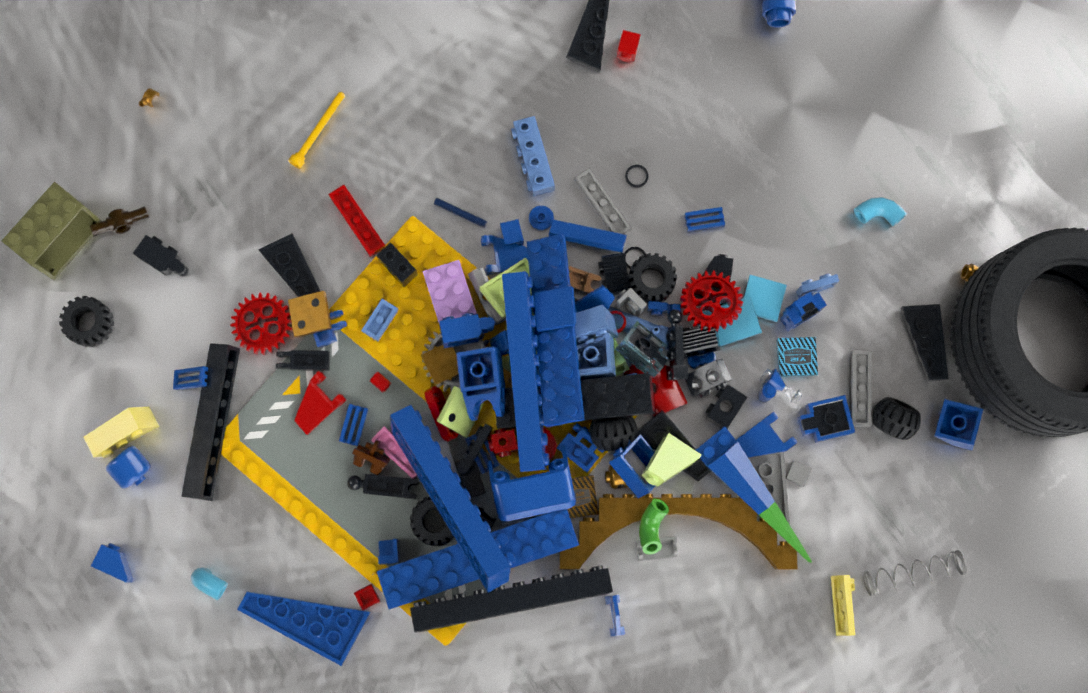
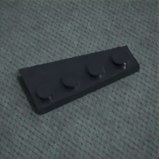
M588 0L566 55L567 59L597 72L601 71L609 0Z
M293 233L258 249L298 297L321 291Z
M940 304L902 306L901 311L927 381L948 380Z
M663 410L638 429L637 436L641 434L655 451L661 440L668 433L692 449H696ZM700 458L683 470L696 481H700L711 472Z

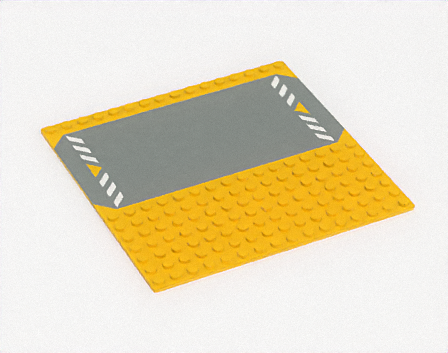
M411 216L385 246L391 242L417 270L418 275L403 287L376 256L329 309V313L336 310L343 311L341 317L331 320L332 325L340 321H346L347 323L346 327L334 331L337 341L318 348L314 335L309 334L294 349L330 351V371H320L327 378L318 386L331 400L338 394H342L347 401L333 411L310 434L306 435L294 420L309 381L318 371L277 369L225 429L221 451L222 456L382 593L383 590L377 571L458 543L453 537L449 543L441 546H431L423 543L414 535L410 526L413 507L415 508L418 501H422L425 497H430L420 480L418 485L409 487V492L416 494L417 500L363 494V488L355 491L348 488L347 480L352 475H357L362 480L365 479V474L375 475L369 471L372 465L371 462L366 460L363 467L353 464L355 455L352 453L354 448L358 446L339 442L349 404L369 409L359 442L364 447L367 442L374 444L371 439L384 426L391 432V414L409 405H412L413 409L418 410L419 413L429 410L424 393L427 389L435 386V383H431L432 377L426 376L429 371L423 369L426 365L422 362L421 354L423 351H428L424 345L431 344L428 338H435L433 332L435 331L438 334L441 332L422 271L459 260L476 313L479 318H488L468 276L477 267L414 216ZM381 299H384L399 310L379 342H377L361 330ZM506 320L495 325L494 330L483 333L485 336L482 340H489L502 331L507 330L505 329L507 325ZM286 358L283 363H290V358ZM503 368L505 388H512V383L508 381L511 373ZM378 371L391 382L390 387L384 393L370 382V379ZM442 385L440 389L444 395L445 400L447 401L451 393V388H448V390L444 392V385ZM486 400L483 402L484 405L478 415V420L475 421L468 437L476 434L480 425L483 427L485 424L492 426L493 429L487 438L488 440H491V434H495L494 431L498 430L496 413L491 402ZM355 410L352 411L345 439H348ZM361 411L359 412L352 441H355L359 424L363 412ZM592 420L567 423L563 426L543 427L552 433L558 447L568 433L574 437L577 436L578 433L573 430L576 423L590 430ZM516 428L506 429V431L514 430L515 437H516V442H517V431H516ZM459 434L457 438L448 441L455 462L465 459L468 455L465 453L468 448L465 440L466 437ZM584 438L580 440L587 448H590L592 445ZM500 441L499 444L503 446L506 442ZM484 444L483 449L486 453L488 460L490 461L492 460V458ZM557 447L555 455L550 460V463L555 459L563 458L562 453L557 449ZM598 449L594 451L599 458L587 473L568 458L571 477L588 476L608 451L603 453ZM518 451L511 452V456L502 458L499 455H495L500 466L494 468V472L505 471L510 475V480L549 472V465H547V470L520 472ZM479 453L478 456L484 468H487L481 453ZM392 460L379 474L381 476L411 478ZM478 467L486 493L469 500L472 504H476L478 508L482 507L484 512L490 517L497 519L491 528V532L537 517L536 515L507 522L501 521L496 511L489 471L482 474ZM437 509L430 510L424 517V525L430 532H440L446 526L444 519ZM397 538L400 563L379 565L378 542ZM480 579L399 607L411 617L410 608L414 607V603L426 601L427 604L434 603L433 599L445 597L446 600L454 599L453 595L461 593L471 596L474 595L473 591L485 588ZM466 623L428 630V632L443 645L447 646Z

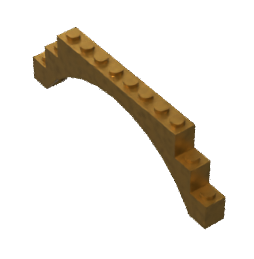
M603 494V498H598V521H595V518L586 517L583 518V521H579V545L560 552V569H580L601 543L622 528L641 521L642 515L653 499H660L669 508L667 515L698 516L721 523L738 532L757 547L774 569H798L797 551L787 541L779 542V545H777V532L764 519L759 518V521H757V513L740 497L732 498L731 494H720V498H712V494H700V498H692V494H681V498H673V494H661V498H653V494H646L642 498H634V494H622V498H614V494Z

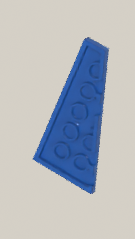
M246 592L237 609L340 666L344 664L371 613Z

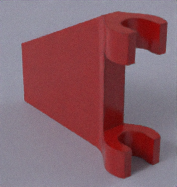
M320 371L309 381L294 420L306 435L310 434L333 411L347 401L342 394H338L333 400L325 394L318 385L327 377Z

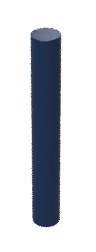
M436 198L434 201V205L483 228L487 224L486 220L439 198Z

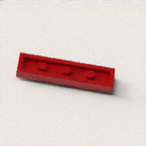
M345 185L328 194L370 257L386 247Z

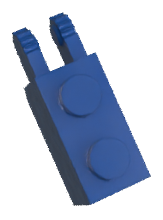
M466 313L459 318H454L453 316L443 318V320L439 321L443 347L449 348L479 342L483 333L494 330L495 321L493 317L479 318L478 314Z

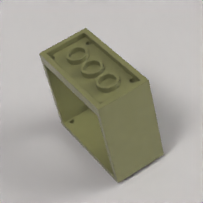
M54 181L1 241L32 267L55 280L94 236L90 225H93L94 222L97 224L102 221Z

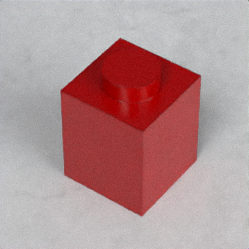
M623 30L617 57L625 62L635 61L641 34Z

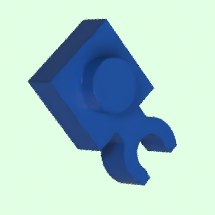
M649 301L647 312H650L653 316H662V314L669 313L673 309L681 311V304Z

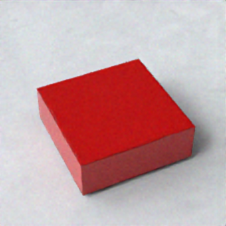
M372 584L354 592L362 611L380 602Z

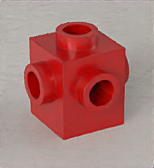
M506 428L495 430V434H491L492 439L488 440L490 452L494 451L495 455H499L500 458L511 456V452L518 451L514 430L506 431ZM505 441L506 444L501 446L499 442Z

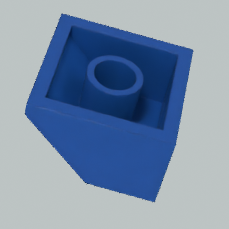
M944 399L935 437L953 446L973 451L984 409Z

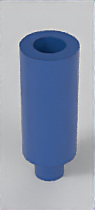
M768 384L758 392L757 396L761 402L765 403L770 401L777 391L773 385Z

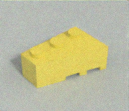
M131 407L111 418L83 438L93 457L107 458L114 453L113 451L125 447L130 442L160 426L150 407Z

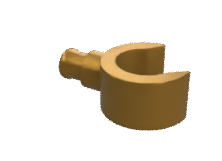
M151 88L147 89L143 98L139 101V106L144 107L147 105L154 107L152 100L155 95L160 96L159 92Z

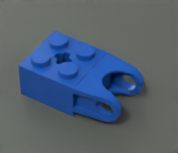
M489 347L457 352L460 389L463 393L467 413L471 421L478 420L480 406L486 400L491 402L496 416L503 417L505 413V380L501 349ZM483 367V372L479 373V369Z

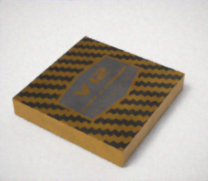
M594 476L572 478L576 504L568 509L570 518L599 514Z

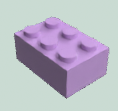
M459 260L422 271L438 322L449 316L459 318L466 313L477 314Z

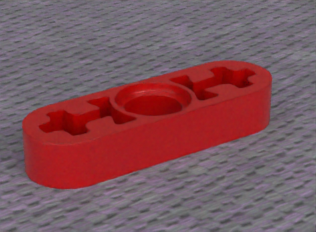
M436 386L427 389L424 396L440 436L447 442L457 438L458 433L437 422L440 411H442L446 403L441 389Z

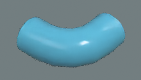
M883 197L871 198L854 208L855 216L862 223H867L875 216H881L892 226H895L907 215L901 206L893 200Z
M197 568L191 575L192 584L215 600L221 598L228 585L226 581L213 575L207 568Z

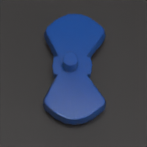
M712 352L690 357L687 359V363L692 369H696L700 365L704 366L715 361L716 355Z

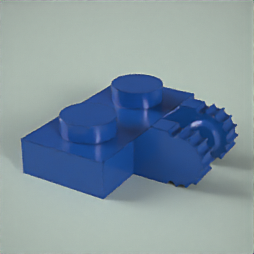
M336 310L329 313L330 319L333 320L341 317L343 311ZM346 321L333 324L332 329L313 333L317 347L322 348L336 342L337 338L334 331L346 327Z

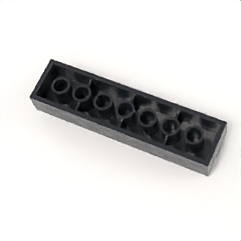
M650 373L580 380L585 419L583 421L655 414L652 375ZM505 388V413L503 417L496 416L497 429L516 428L513 388Z

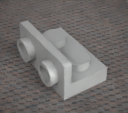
M632 288L628 291L624 289L616 297L617 300L615 301L616 309H620L626 304L627 310L632 315L636 314L638 317L645 311L647 306Z

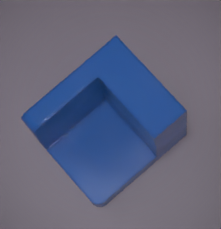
M519 219L500 223L505 245L515 243L524 245Z
M398 539L379 541L378 564L400 563Z

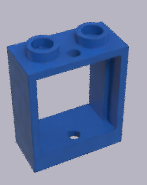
M641 434L632 442L629 440L628 446L624 449L622 447L617 449L612 454L614 457L609 461V464L637 498L650 493L655 485L649 484L646 479L643 481L624 458L632 449L647 467L655 451Z

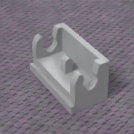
M677 536L660 538L662 548L655 554H645L640 540L636 541L638 561L677 557Z

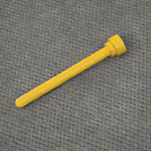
M339 92L300 150L290 156L288 162L298 169L302 168L305 163L304 156L344 99L345 94L343 92Z

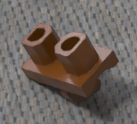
M378 440L374 444L367 442L365 447L359 444L352 453L355 455L353 459L354 465L363 467L367 460L372 463L369 471L375 475H379L391 459L383 455L385 450L379 447L380 441Z

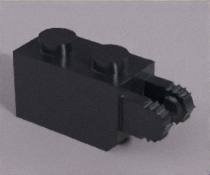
M145 235L133 252L137 258L165 276L175 272L185 277L189 273V268L180 262L182 259L177 255L179 252L171 246H168V248L162 245L163 241L155 236L150 238Z

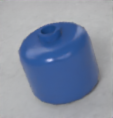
M132 445L111 460L105 469L121 488L127 489L133 484L138 486L146 479L144 475L150 470L151 464Z

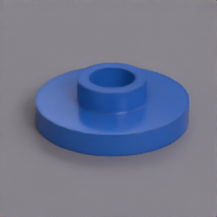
M542 205L534 207L529 214L530 225L539 231L550 228L554 220L551 209Z

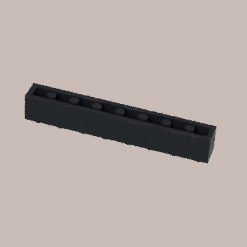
M210 343L206 362L208 371L205 372L208 377L204 381L207 382V386L201 389L181 497L205 501L213 500L240 348L229 344Z

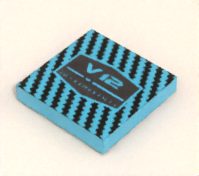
M816 337L777 338L778 372L781 377L818 375Z

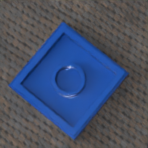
M572 286L534 293L536 329L538 332L576 326L574 288Z

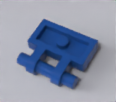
M576 423L573 430L578 433L577 436L574 437L568 433L557 449L562 453L561 445H565L567 457L587 473L599 458L594 453L598 448L591 440L588 432L589 429ZM584 438L592 445L590 448H587L580 440Z

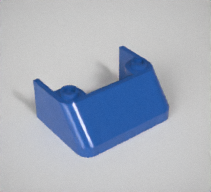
M561 445L563 458L552 461L549 465V472L510 480V475L505 471L494 472L492 460L488 461L494 502L498 518L501 521L507 522L569 509L576 504L565 445Z

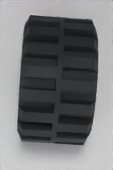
M647 253L645 257L643 255L640 256L631 266L628 275L630 287L645 303L646 301L662 302V300H666L676 285L677 274H675V266L672 267V261H667V257L664 255L659 257L658 253L654 255ZM646 270H656L662 275L663 284L657 288H650L643 283L641 275Z
M82 296V299L75 297L74 302L71 300L67 302L69 306H64L62 308L64 313H60L59 316L62 321H59V325L63 327L61 331L66 335L65 337L83 347H95V343L100 345L103 343V339L107 340L109 338L107 334H112L113 329L110 327L114 326V321L111 320L114 317L105 304L94 297L89 298L88 296ZM88 312H94V325L87 331H80V318Z
M425 497L422 501H418L415 508L413 507L412 515H410V526L414 535L423 543L431 546H441L449 543L454 536L447 524L442 531L436 533L428 531L424 525L425 515L430 510L437 509L431 498Z

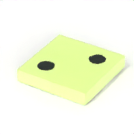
M454 386L437 422L467 438L475 421H471L468 416L461 389Z

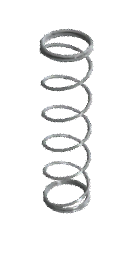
M956 550L949 553L947 567L940 557L934 555L929 562V571L925 564L917 559L912 564L911 575L905 566L897 564L894 569V581L887 570L879 568L876 574V585L868 571H865L863 574L864 584L870 596L875 595V590L879 595L878 574L880 570H884L897 591L896 569L898 566H902L906 570L913 586H915L913 568L917 561L924 566L931 582H933L931 562L934 557H937L942 562L949 578L951 577L949 573V557L951 553H954L955 565L961 575H965L967 572L966 561L962 552ZM958 557L960 558V560H961V562H962L963 571H962L961 568H960V565H959V562H958Z

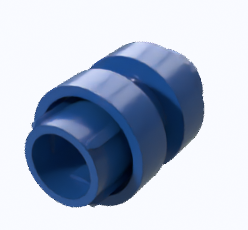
M765 0L762 3V16L767 19V24L771 27H785L789 25L792 16L796 14L795 0Z

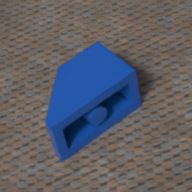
M101 544L91 567L126 583H132L133 577L125 553L119 551L120 547L115 544Z

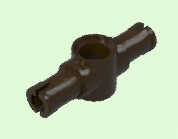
M145 206L130 212L116 209L108 214V218L105 221L90 225V229L94 237L109 231L123 234L131 229V225L134 222L148 218L149 215Z

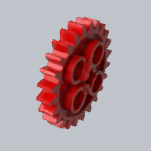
M705 271L703 277L700 273H697V279L691 277V283L686 282V288L682 289L683 295L680 297V301H682L680 308L685 309L683 310V315H689L687 318L688 322L694 320V327L700 324V330L705 326L708 332H710L711 327H714L716 332H718L719 326L725 330L726 323L732 326L733 319L737 320L738 314H741L742 309L740 307L743 306V301H741L743 294H738L740 287L734 288L736 281L729 282L730 276H727L725 279L722 278L723 272L716 276L715 271L712 272V275ZM712 287H718L720 291H713ZM700 294L703 296V298L697 299L694 295ZM726 303L729 307L723 308L720 304ZM707 310L710 311L712 314L708 316L705 315L703 311Z
M259 293L258 298L251 294L252 300L249 301L245 297V304L238 303L241 307L240 310L234 309L237 316H231L235 323L230 324V326L236 329L231 333L238 335L235 338L236 342L242 341L239 346L244 348L247 345L246 351L250 352L253 349L254 354L257 355L259 350H261V353L265 355L268 349L272 354L273 347L280 350V343L286 345L283 339L291 338L287 334V332L293 331L289 327L292 324L291 319H288L291 317L290 312H287L289 307L287 305L283 306L284 301H278L276 295L271 299L269 293L266 294L265 298L262 293ZM267 308H273L271 315H264ZM249 314H254L253 321L246 322V317ZM262 320L265 322L263 323L264 327L259 326ZM277 325L278 331L275 334H271L270 328ZM257 331L260 332V337L257 340H252V334Z

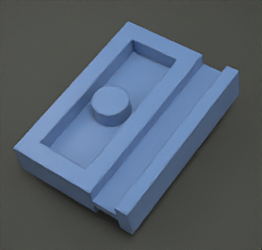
M828 273L820 276V280L813 281L809 279L802 282V285L796 291L798 298L803 297L809 292L814 294L834 287L839 282L838 275L831 276Z

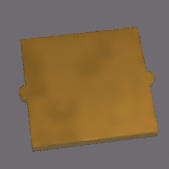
M434 346L432 350L421 354L435 386L447 380L451 381L453 377L459 375L457 355L453 347Z

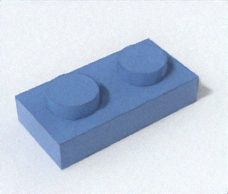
M381 299L361 331L379 342L399 309Z

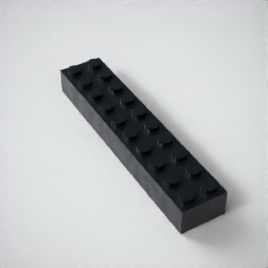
M603 565L592 567L589 569L590 572L586 573L581 569L572 571L570 573L571 576L564 577V573L552 575L551 580L545 581L544 577L532 579L531 584L525 585V582L521 581L513 583L511 588L505 589V585H501L491 592H485V589L473 591L474 595L471 596L461 593L453 595L454 599L446 600L445 597L433 599L434 603L427 604L426 601L414 603V607L410 608L414 632L418 633L610 594L613 592L608 568L603 569Z

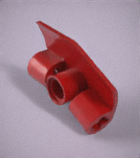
M636 360L629 368L630 370L623 374V376L633 373H650L652 375V384L655 387V392H653L655 414H652L653 417L661 410L668 413L687 404L678 381L667 380L666 365L659 369L652 363L645 366L639 360Z

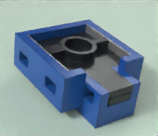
M809 292L788 306L782 312L783 316L780 318V321L787 332L820 313L827 304L819 292L815 295Z
M845 395L805 405L807 414L798 417L802 436L813 434L815 443L855 433Z

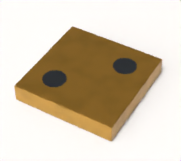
M325 291L288 300L294 337L298 338L332 329Z

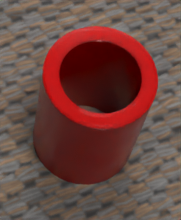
M379 371L370 379V382L382 393L391 385V382Z

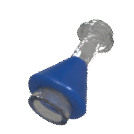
M767 369L760 379V382L763 383L762 387L768 384L773 385L776 390L782 391L791 397V403H797L802 397L799 389L795 392L785 385L777 369Z

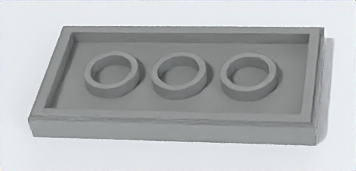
M784 452L748 458L790 525Z

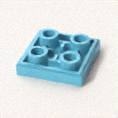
M750 275L743 298L751 297L757 317L777 322L787 285Z

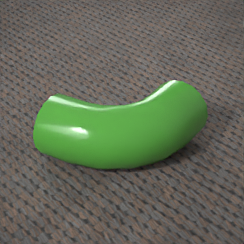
M653 499L643 513L640 522L639 538L645 554H655L662 548L659 538V526L669 512V508L660 499Z

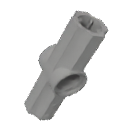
M483 267L473 270L468 276L487 316L493 317L495 325L504 322L506 317L502 319L489 301L482 298L483 294L479 288L489 281Z

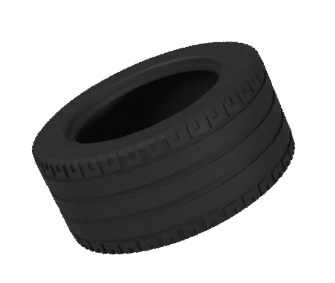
M1059 228L1031 236L998 253L981 265L960 291L961 295L957 298V303L954 306L955 311L952 313L953 320H951L952 328L950 329V333H952L950 341L953 344L951 345V349H953L952 356L956 360L954 363L958 367L957 372L961 374L960 379L964 381L965 388L969 389V394L975 398V402L980 403V407L985 409L987 414L993 415V418L999 420L1001 424H1007V427L1013 428L1016 431H1023L1025 434L1040 437H1064L1088 432V386L1081 392L1061 388L1045 379L1027 359L1017 330L1019 305L1022 296L1033 280H1049L1063 284L1078 293L1088 303V230H1085V228Z

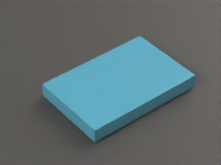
M750 296L741 299L743 301V306L740 307L742 311L741 314H738L737 320L733 319L732 326L726 323L725 330L719 326L718 337L720 347L762 333ZM725 304V305H722L721 307H723V308H728L729 306H728V304ZM710 311L703 312L708 316L712 314Z

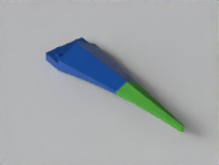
M725 426L695 449V451L701 454L700 460L709 470L748 504L804 559L812 563L806 550L739 442L736 441Z

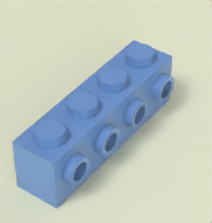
M535 116L513 121L511 134L513 140L517 139L518 142L516 151L518 157L522 156L523 163H521L523 174H527L528 177L526 181L528 192L532 191L534 197L555 191L554 180Z

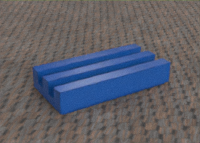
M722 207L686 212L684 215L687 231L693 232L724 227L725 221ZM718 213V215L689 219V217ZM718 219L720 220V222L691 226V224Z
M200 366L174 370L173 389L184 390L206 387L207 382L204 381L208 377L205 374L208 371V367ZM199 373V375L196 376H187L179 378V375ZM199 380L198 382L178 384V383H181V382H188V381Z
M349 404L339 442L354 446L359 445L368 408ZM355 410L348 439H345L352 411ZM361 411L363 412L359 424L355 441H352L359 412Z
M474 434L465 439L468 446L472 443V440L476 441L477 436ZM487 439L485 442V446L494 462L493 468H496L500 466V464L494 454V451L490 452L489 443ZM482 447L480 453L487 468H484L479 456H477L475 461L481 473L484 474L489 471V460Z

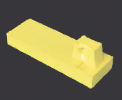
M850 575L831 576L836 636L855 635L851 591H855V580L850 578Z

